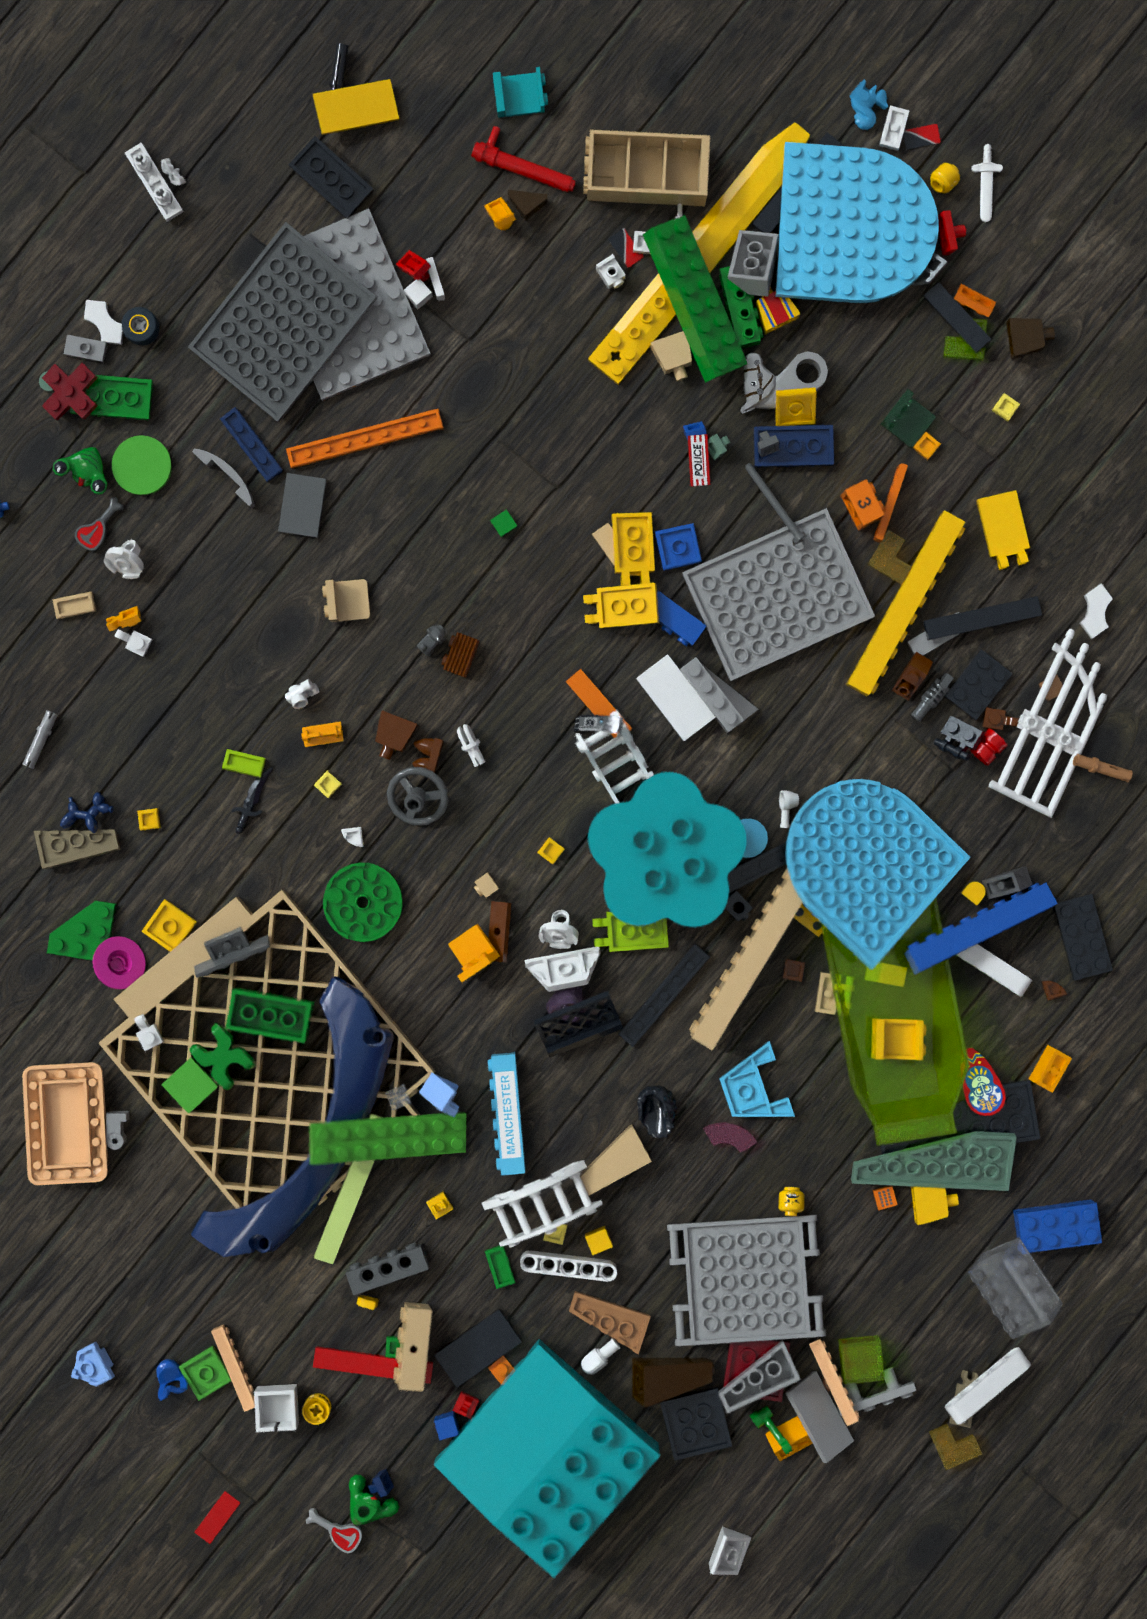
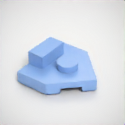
M94 1342L77 1351L76 1363L71 1377L87 1381L93 1386H98L115 1377L110 1368L113 1366V1363L105 1348L100 1349L97 1342Z

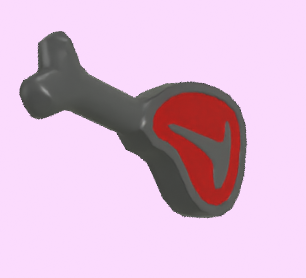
M117 497L110 498V505L100 518L96 519L92 524L82 525L76 529L75 539L80 546L88 551H97L102 546L107 534L106 522L115 511L124 510V506L118 503Z

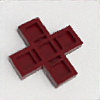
M81 363L70 376L57 364H54L42 379L55 392L42 407L57 421L70 407L85 420L98 406L85 393L98 377L84 363Z

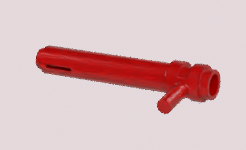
M493 127L487 143L476 142L471 157L475 158L477 162H486L488 166L500 167L565 192H572L576 180H573V177L500 151V148L495 147L501 130L499 127Z

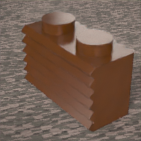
M458 632L456 636L452 635L448 645L451 647L449 655H444L441 663L444 666L443 670L467 678L480 641Z

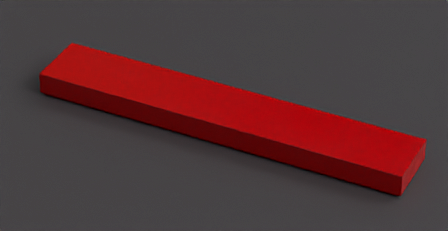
M318 1346L315 1348L313 1368L393 1378L394 1368H398L396 1358ZM426 1362L424 1383L431 1384L434 1362Z

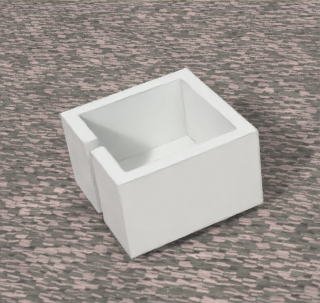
M297 1384L257 1386L254 1391L256 1432L274 1431L277 1422H280L278 1431L296 1430L299 1425Z

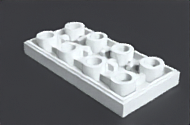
M668 654L636 678L683 741L715 718L714 714Z

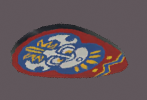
M967 1048L964 1051L961 1063V1078L966 1103L970 1110L977 1115L984 1117L993 1116L1004 1106L1006 1099L1005 1090L987 1060L973 1048Z

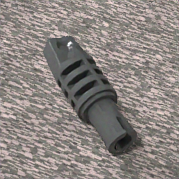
M948 673L944 674L940 680L936 678L922 695L921 703L911 713V716L921 722L928 711L935 708L950 690L948 685L954 678Z

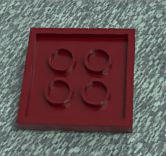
M781 1340L729 1343L723 1387ZM783 1340L789 1353L790 1341ZM784 1387L759 1399L782 1402Z

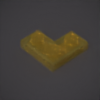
M888 530L883 541L880 542L867 564L901 585L912 566L896 558L905 539Z
M947 1424L929 1432L946 1470L982 1455L973 1434L955 1442Z

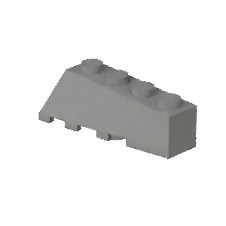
M697 657L680 669L726 733L758 710L701 664Z

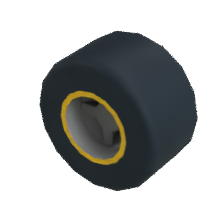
M135 307L127 311L122 319V330L132 343L140 346L148 345L158 337L160 331L159 322L150 310L143 307Z

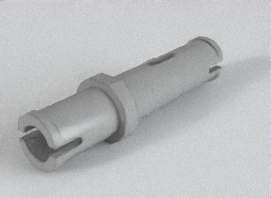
M46 710L40 726L38 725L37 733L22 762L23 765L27 766L29 761H31L29 768L32 769L35 768L48 736L51 735V729L58 717V714L53 713L51 718H49L51 714L49 710Z

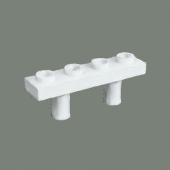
M140 143L126 151L127 158L165 220L168 222L183 213L184 211L143 144Z

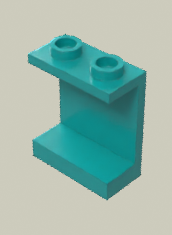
M536 67V73L501 77V72L493 73L498 118L545 112L548 98L547 93H543L542 86H546L545 74L540 73V67Z

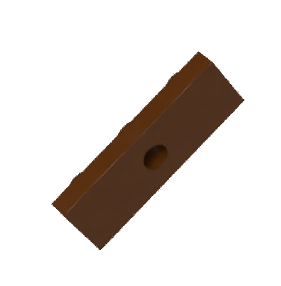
M491 901L488 939L500 955L494 961L507 962L511 903Z

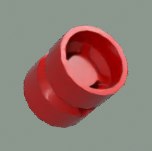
M989 728L976 750L970 749V751L982 763L989 766L996 758L995 754H1000L1007 747V743L995 731Z

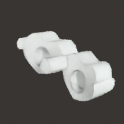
M169 158L161 161L162 171L165 174H169L172 184L182 185L186 183L184 178L178 173L180 171L179 168L174 169Z

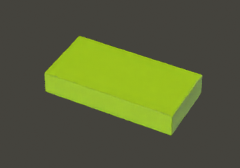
M227 749L222 769L261 778L266 758Z

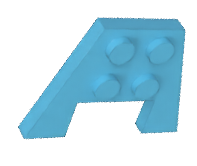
M770 1041L719 1078L732 1117H795L788 1097L769 1103L757 1067L776 1060Z

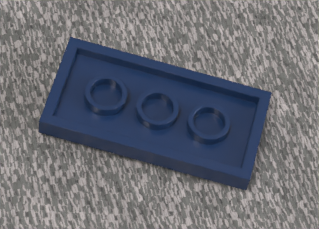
M833 425L762 426L753 428L754 467L834 465ZM767 431L770 437L776 435L779 441V451L761 458L757 442H760L759 434Z

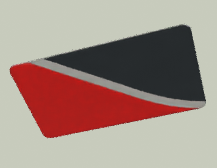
M937 124L908 129L903 132L907 150L941 142Z
M624 228L608 239L627 267L632 266L644 257L642 253H633L634 242Z

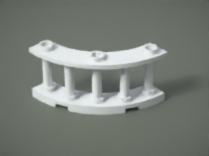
M615 711L612 714H610V716L621 717L618 711ZM624 721L622 732L616 734L617 737L592 752L589 751L588 747L613 732L599 731L584 741L578 733L576 734L578 742L575 743L581 754L583 752L586 753L595 769L592 771L594 777L598 782L602 781L615 804L619 803L615 794L640 779L647 780L654 775L652 771L647 772L646 768L648 766L639 748L635 745ZM626 743L629 750L626 751L625 755L599 769L594 759L617 745ZM635 760L639 766L637 772L615 786L610 787L604 776L628 761Z
M584 1160L573 1162L551 1173L552 1176L542 1181L538 1179L523 1186V1189L518 1191L513 1189L500 1193L482 1202L484 1210L492 1208L493 1211H496L507 1238L499 1243L500 1247L505 1245L513 1247L518 1245L520 1241L545 1232L546 1235L553 1233L557 1230L556 1227L583 1214L587 1216L597 1211L596 1208L603 1204L602 1201L591 1202L580 1178V1171L587 1168ZM568 1177L573 1179L584 1204L583 1207L573 1212L561 1188V1181ZM549 1186L551 1189H554L565 1215L552 1222L540 1197V1190ZM528 1195L530 1198H533L544 1224L534 1229L530 1228L519 1203L521 1201L520 1198ZM509 1203L513 1207L523 1232L514 1234L503 1209L504 1204Z

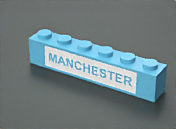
M515 1052L492 1054L491 1059L488 1060V1070L493 1073V1079H489L490 1091H494L495 1099H491L492 1111H496V1119H493V1129L498 1132V1138L494 1139L495 1151L499 1150L500 1158H496L497 1170H501V1175L525 1173L516 1054Z

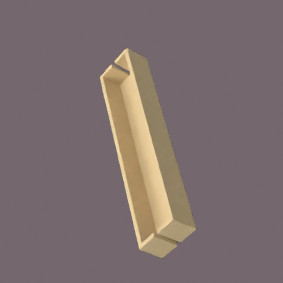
M788 867L781 877L784 879L781 885L777 884L771 893L774 896L771 902L767 901L761 910L763 915L760 920L756 918L752 924V933L750 936L746 935L741 943L743 948L740 953L736 952L730 961L732 966L729 970L725 969L721 975V984L719 987L715 986L710 994L712 999L709 1004L705 1003L699 1012L701 1017L698 1021L694 1020L689 1028L690 1036L711 1050L714 1049L802 904L790 879Z

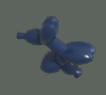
M97 792L93 796L94 806L88 812L79 811L77 804L73 802V798L69 797V812L62 818L60 826L63 829L69 828L75 823L77 818L85 819L89 831L96 833L98 825L94 817L99 812L112 813L114 807L105 804L104 796Z

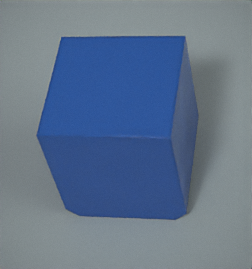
M454 1411L435 1416L434 1423L439 1440L459 1435L460 1429Z

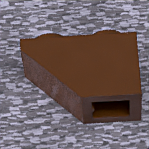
M916 652L906 665L892 691L909 701L927 676L933 661Z

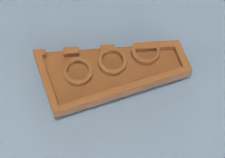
M577 1291L574 1292L569 1312L639 1354L651 1317L649 1314Z

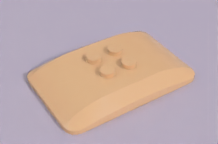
M94 1062L27 1067L23 1072L22 1078L29 1181L34 1185L99 1182L105 1179L108 1174L104 1081L101 1066Z

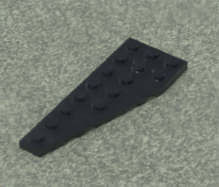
M1031 1080L1002 1084L1005 1090V1103L1002 1109L993 1116L984 1117L975 1114L970 1110L964 1099L880 1144L881 1155L975 1131L1015 1133L1017 1137L1016 1143L1040 1139Z

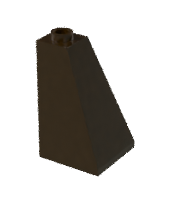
M632 1358V1398L642 1406L649 1407L712 1382V1376L715 1374L714 1364L707 1358Z

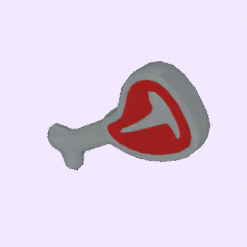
M316 1508L309 1510L306 1524L317 1523L327 1529L333 1544L344 1553H351L357 1548L362 1539V1529L360 1526L353 1525V1523L346 1525L331 1523L317 1513Z

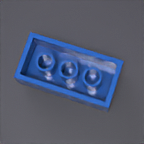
M1093 1200L1013 1210L1018 1249L1022 1253L1102 1243L1097 1203Z

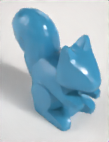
M865 79L857 85L849 96L852 108L856 112L854 115L855 124L862 130H868L876 123V115L871 109L874 104L884 110L888 108L885 90L882 89L875 93L877 85L873 86L870 90L865 87Z

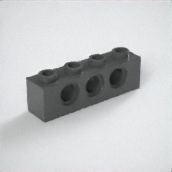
M416 1242L405 1246L406 1249L398 1251V1249L391 1250L386 1253L387 1256L381 1258L379 1255L371 1257L364 1264L360 1262L351 1264L349 1266L350 1269L346 1271V1276L353 1296L428 1270L430 1265L422 1243L418 1245ZM405 1256L409 1257L411 1259V1264L403 1265L401 1263V1258ZM389 1263L392 1266V1271H384L382 1265ZM371 1270L374 1276L366 1278L363 1271Z

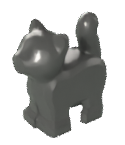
M433 625L427 628L428 634L417 645V648L428 657L433 654L438 644H442L445 641V629L441 625Z

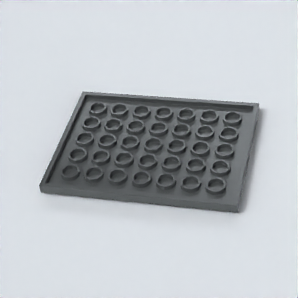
M285 222L188 348L280 423L378 297Z

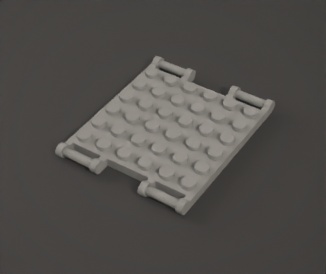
M817 1215L667 1224L671 1248L669 1262L670 1265H686L688 1304L673 1305L677 1334L675 1346L826 1336L822 1314L823 1295L808 1296L805 1256L820 1255V1249L817 1248L815 1222L817 1221ZM802 1222H808L810 1249L804 1250ZM677 1230H683L685 1258H679ZM814 1302L816 1330H810L808 1303ZM683 1311H689L691 1338H685Z

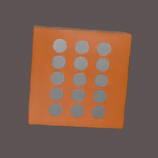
M892 1185L872 1190L878 1210L898 1205Z

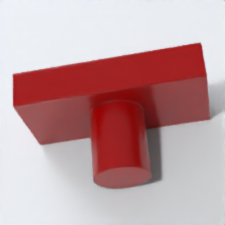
M948 210L938 215V234L943 256L955 252L958 249L956 238L965 237L966 227L964 225L953 226L951 211Z
M410 250L396 263L400 270L417 281L421 279L422 282H425L429 278L427 271L431 268V265Z

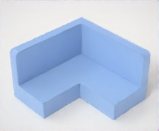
M431 1073L419 1093L440 1111L454 1117L458 1112L459 1106L452 1101L458 1085Z

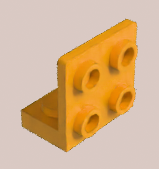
M478 924L448 944L463 966L461 968L463 972L458 975L461 982L500 957Z

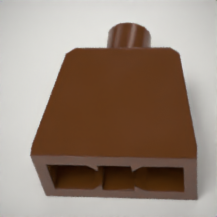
M381 711L375 742L383 745L379 756L390 760L394 749L403 752L416 731L418 724Z

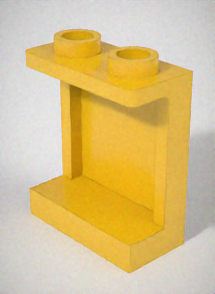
M872 1018L871 1058L881 1060H923V1056L926 1055V1045L923 1044V1036H926V1024H924L923 1020Z

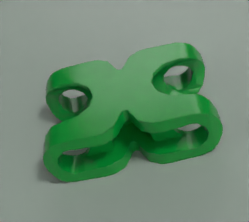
M215 1023L211 1030L217 1039L216 1049L214 1051H207L201 1045L194 1044L189 1048V1051L200 1065L205 1067L213 1065L214 1067L211 1072L213 1079L225 1090H230L233 1088L234 1081L228 1073L229 1065L231 1063H239L245 1069H253L256 1066V1062L244 1048L237 1047L233 1049V1036L221 1024Z

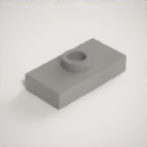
M67 335L64 355L104 363L107 343Z

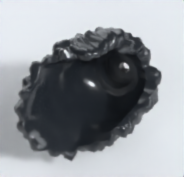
M660 1085L647 1086L638 1095V1120L646 1127L648 1135H652L653 1138H667L668 1134L672 1132L671 1129L675 1127L673 1123L677 1116L675 1114L677 1112L676 1099L666 1087Z

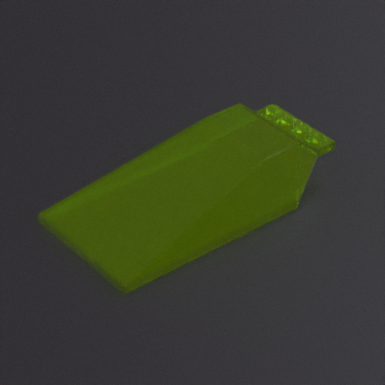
M936 897L871 970L820 921L850 1084L874 1127L877 1146L955 1134L956 1128L953 1111L970 1065L949 959L915 975L904 955L909 950V945L917 941L919 944L926 942L925 938L929 935L936 933L938 936L943 933ZM872 1018L923 1020L924 1024H926V1036H923V1044L926 1045V1055L923 1056V1060L872 1059Z

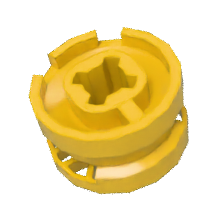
M321 1393L310 1395L302 1408L304 1419L313 1425L324 1423L330 1414L331 1402Z

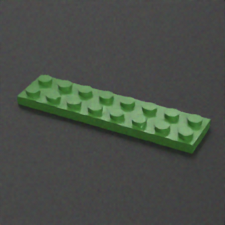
M457 1112L454 1117L446 1113L310 1123V1164L312 1165L466 1152L465 1112Z

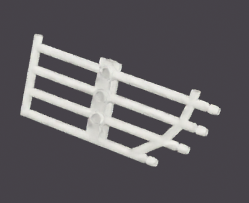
M1072 629L1067 631L1061 646L1057 643L1053 645L1052 650L1057 653L1031 711L1025 709L1019 718L1017 728L1021 729V732L998 782L992 780L989 783L990 788L1050 818L1053 817L1076 767L1073 765L1074 756L1077 753L1082 754L1104 706L1103 704L1107 699V695L1101 693L1098 697V702H1096L1093 690V683L1101 664L1095 662L1089 675H1087L1082 666L1089 645L1083 643L1076 658L1067 651L1075 634V631ZM1064 658L1072 667L1046 720L1038 716V713ZM1078 674L1083 683V688L1065 727L1062 728L1054 723ZM1087 698L1090 717L1080 737L1071 731ZM1028 734L1037 737L1038 740L1013 791L1005 787V784ZM1047 742L1055 746L1032 798L1029 799L1021 794L1044 744ZM1063 750L1072 756L1049 806L1046 807L1038 802Z

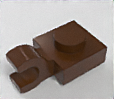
M986 707L982 727L995 730H1003L1004 725L1017 727L1019 718L1005 717V710Z

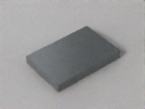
M287 473L278 532L318 538L326 479Z

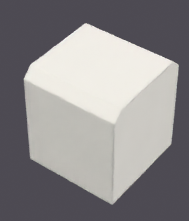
M421 279L415 280L404 289L405 295L417 309L433 297L432 292Z

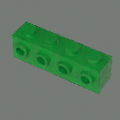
M730 266L720 268L719 277L728 317L741 349L759 345L761 338H763L761 326L758 327L756 319H759L757 308H753L752 304L754 295L747 294L728 279Z

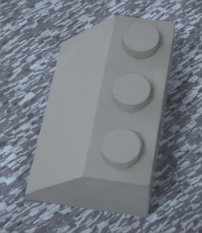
M739 230L728 279L747 294L769 295L778 256V234Z

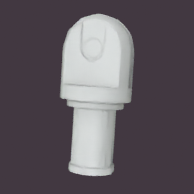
M466 724L463 725V728L459 726L457 734L463 745L461 747L462 750L468 752L474 767L485 763L486 761L478 748L480 741L475 738L470 726Z
M612 1338L601 1349L594 1348L582 1359V1370L587 1374L597 1373L608 1364V1358L621 1348L620 1345Z

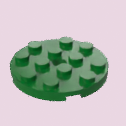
M355 863L340 869L329 880L323 898L324 914L330 926L344 938L359 942L373 941L386 935L399 920L403 906L401 889L396 879L386 869L372 863ZM361 896L368 899V905L365 908L358 906L357 901Z

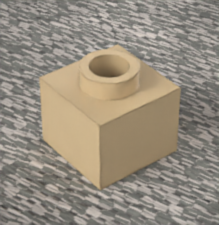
M488 872L475 881L476 886L474 888L480 897L484 895L487 898L499 889Z

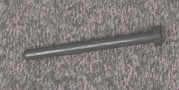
M748 463L745 466L746 471L793 534L795 544L803 541L807 537L805 532H800L753 465Z

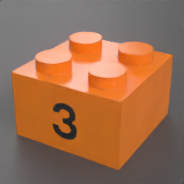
M867 479L846 489L841 494V498L858 531L879 521L885 515L884 505L881 500L877 501L874 495L876 493L875 487L871 482L868 483Z

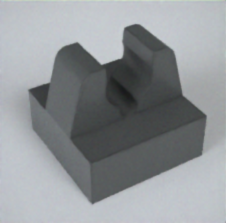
M767 431L759 434L760 442H757L761 458L779 451V441L776 435L770 437Z

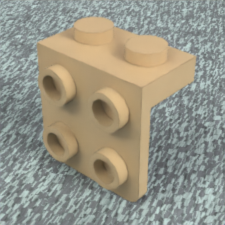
M325 580L326 586H322L323 597H327V605L324 606L325 617H329L330 622L361 620L370 617L366 580L339 582Z

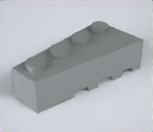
M781 1340L718 1392L727 1413L799 1381L800 1377L783 1340Z

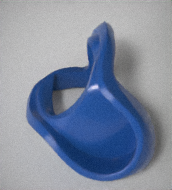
M166 1359L157 1366L156 1372L160 1384L158 1398L160 1401L166 1399L170 1392L183 1393L188 1389V1382L180 1371L177 1362ZM172 1381H180V1388L166 1385Z

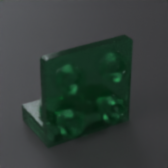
M907 389L882 421L881 425L912 448L933 422L935 415L912 398L914 393Z

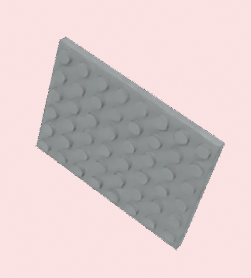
M369 209L304 236L378 297L313 379L322 401L431 355Z
M827 508L794 522L800 532H805L807 535L798 544H795L793 534L785 526L682 572L730 681L875 617Z

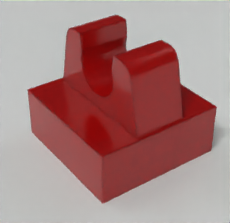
M461 1391L453 1411L471 1419L479 1399Z

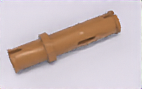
M1077 753L1073 759L1074 766L1088 769L1091 773L1097 772L1125 782H1129L1133 775L1132 770L1099 761L1096 757L1089 758Z

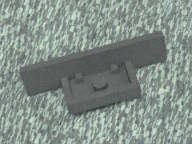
M239 927L204 942V946L211 959L194 966L196 978L208 976L217 969L227 968L236 961H243L255 953L266 951L270 947L268 935L249 943L242 927Z

